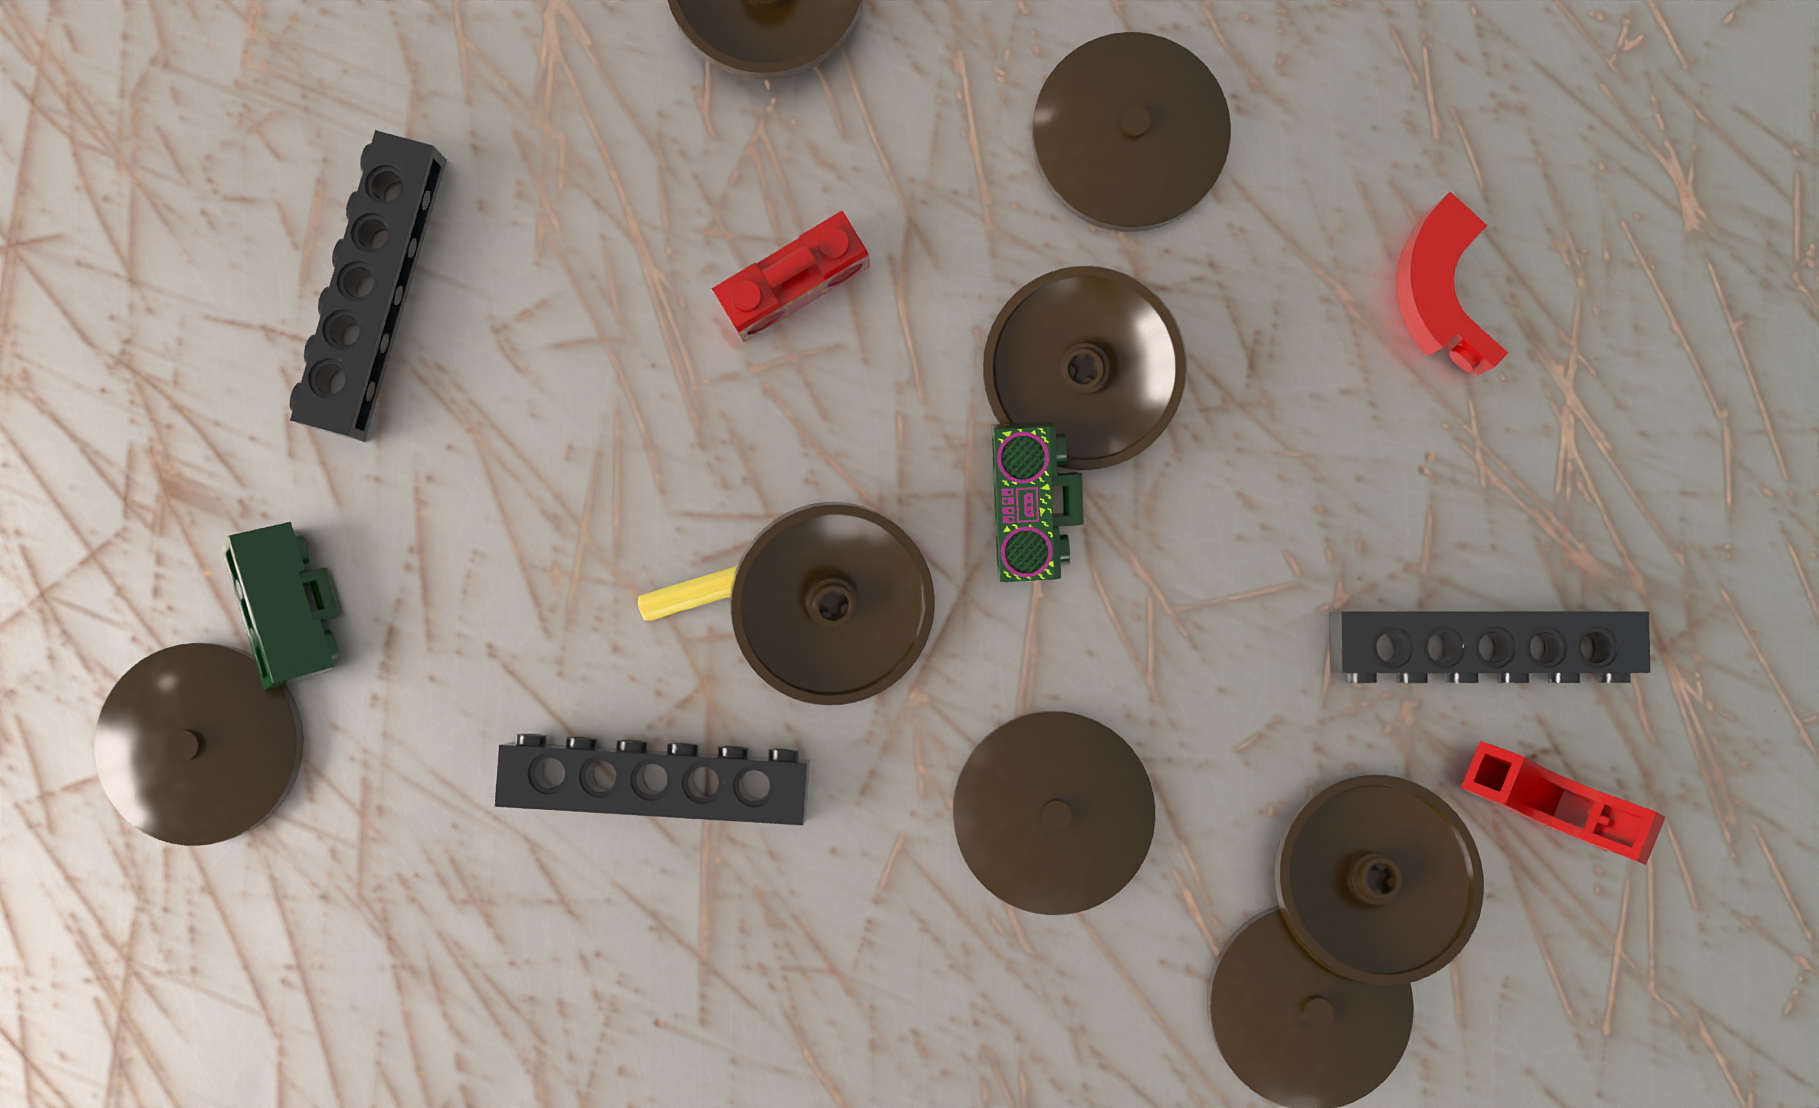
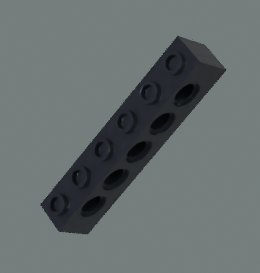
M375 130L371 144H367L364 147L360 159L362 176L358 190L352 192L347 202L346 217L348 224L343 239L337 241L332 254L334 271L329 287L327 286L323 289L319 297L318 313L320 319L316 333L309 337L305 345L304 361L306 367L301 383L299 382L294 386L290 396L289 406L292 411L290 421L365 442L447 159L433 145ZM402 182L400 194L393 200L385 201L384 193L387 187L392 183ZM381 229H387L388 237L386 242L379 248L371 249L370 241L374 233ZM367 276H373L374 285L372 290L367 295L358 297V283ZM358 323L360 328L358 338L352 344L344 345L343 333L345 329L351 324ZM338 371H344L345 384L343 388L337 393L331 394L329 390L331 377Z
M1649 611L1329 612L1330 672L1346 673V683H1377V673H1396V683H1428V673H1447V683H1479L1478 673H1497V683H1529V673H1548V683H1580V673H1598V683H1631V673H1651ZM1385 633L1393 638L1396 646L1393 657L1388 661L1381 659L1377 652V642ZM1435 634L1443 638L1446 646L1443 657L1438 661H1435L1428 652V642ZM1486 634L1492 637L1496 647L1493 657L1488 661L1479 652L1480 640ZM1537 634L1542 637L1546 647L1545 653L1540 660H1536L1530 651V643ZM1587 635L1591 636L1595 642V653L1590 660L1584 657L1581 650L1582 641Z
M525 733L515 734V742L499 745L494 807L802 826L806 822L810 760L799 759L798 750L769 749L768 757L748 756V747L718 746V754L698 753V744L667 743V751L647 750V741L617 740L616 748L596 747L597 738L566 737V745L546 744L547 735ZM549 758L557 759L564 767L565 777L560 785L550 784L543 775V766ZM599 761L608 762L615 769L616 781L611 788L600 787L594 780L593 770ZM649 764L659 765L665 770L667 785L663 791H652L645 785L643 773ZM698 768H710L716 773L719 784L714 794H702L695 788L693 776ZM757 770L768 777L770 789L766 796L756 798L750 796L745 791L743 779L747 772Z

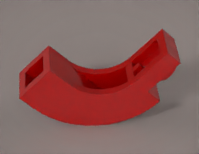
M1449 192L1421 218L1403 246L1396 273L1397 301L1406 328L1427 356L1446 346L1451 350L1449 356L1456 365L1467 372L1474 371L1477 375H1480L1495 368L1508 352L1462 309L1455 292L1454 275L1462 253L1488 225L1453 193Z
M1483 741L1479 742L1461 785L1462 789L1510 812L1645 866L1666 818L1656 811L1575 782L1544 768L1525 756Z

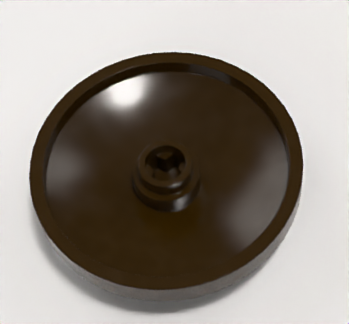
M668 0L671 13L680 32L697 53L714 66L726 72L753 79L790 77L807 71L826 60L844 43L851 33L863 0Z
M1122 32L1101 36L1077 47L1058 63L1048 76L1038 96L1032 121L1031 140L1036 166L1045 185L1067 210L1080 219L1101 228L1121 232H1138L1159 228L1178 220L1193 210L1205 198L1225 165L1231 139V122L1227 101L1221 86L1209 68L1195 54L1165 37L1142 32Z
M1073 266L1046 273L1023 286L1009 299L997 315L989 332L984 350L983 379L989 405L999 424L1053 422L1056 425V434H1065L1066 464H1057L1058 467L1065 469L1095 470L1107 468L1125 462L1143 452L1164 432L1172 421L1182 400L1186 385L1187 355L1185 343L1178 323L1168 306L1151 288L1138 279L1106 267Z
M845 502L809 504L789 511L768 524L752 540L743 553L734 573L730 593V615L735 637L742 654L752 669L777 691L793 699L816 705L829 706L855 703L875 696L891 687L906 674L920 656L930 635L935 611V595L930 570L922 553L912 539L897 524L877 511Z
M216 643L180 644L162 649L142 659L131 667L115 684L106 698L97 722L94 747L95 761L100 781L109 800L116 810L135 828L153 838L171 844L184 846L210 845L236 838L255 829L276 812L285 801L297 779L301 766L304 743L303 725L297 704L287 685L264 691L254 655L235 647Z
M1041 711L1025 714L1005 722L977 744L964 763L956 783L953 798V824L957 843L965 862L977 880L988 891L1007 904L1024 911L1043 915H1066L1086 911L1104 903L1120 892L1132 880L1143 864L1151 846L1155 827V800L1146 769L1134 750L1117 733L1086 716L1064 711Z
M1388 775L1358 776L1331 784L1315 793L1299 807L1287 824L1279 842L1275 861V887L1279 907L1295 939L1318 963L1342 977L1357 982L1376 985H1399L1421 980L1441 970L1468 943L1478 923L1483 905L1484 875L1482 863L1474 839L1459 815L1438 795L1415 782Z
M1279 905L1253 916L1231 935L1215 960L1207 988L1206 1005L1210 1031L1227 1065L1252 1091L1275 1104L1288 1108H1338L1365 1097L1380 1086L1396 1068L1405 1052L1412 1031L1414 1002L1411 983L1399 985L1368 984L1342 977L1330 971L1312 958L1298 943L1287 926Z

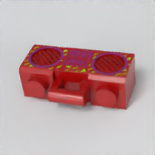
M842 210L803 233L798 239L758 263L751 264L711 289L742 341L745 342L869 268V254Z

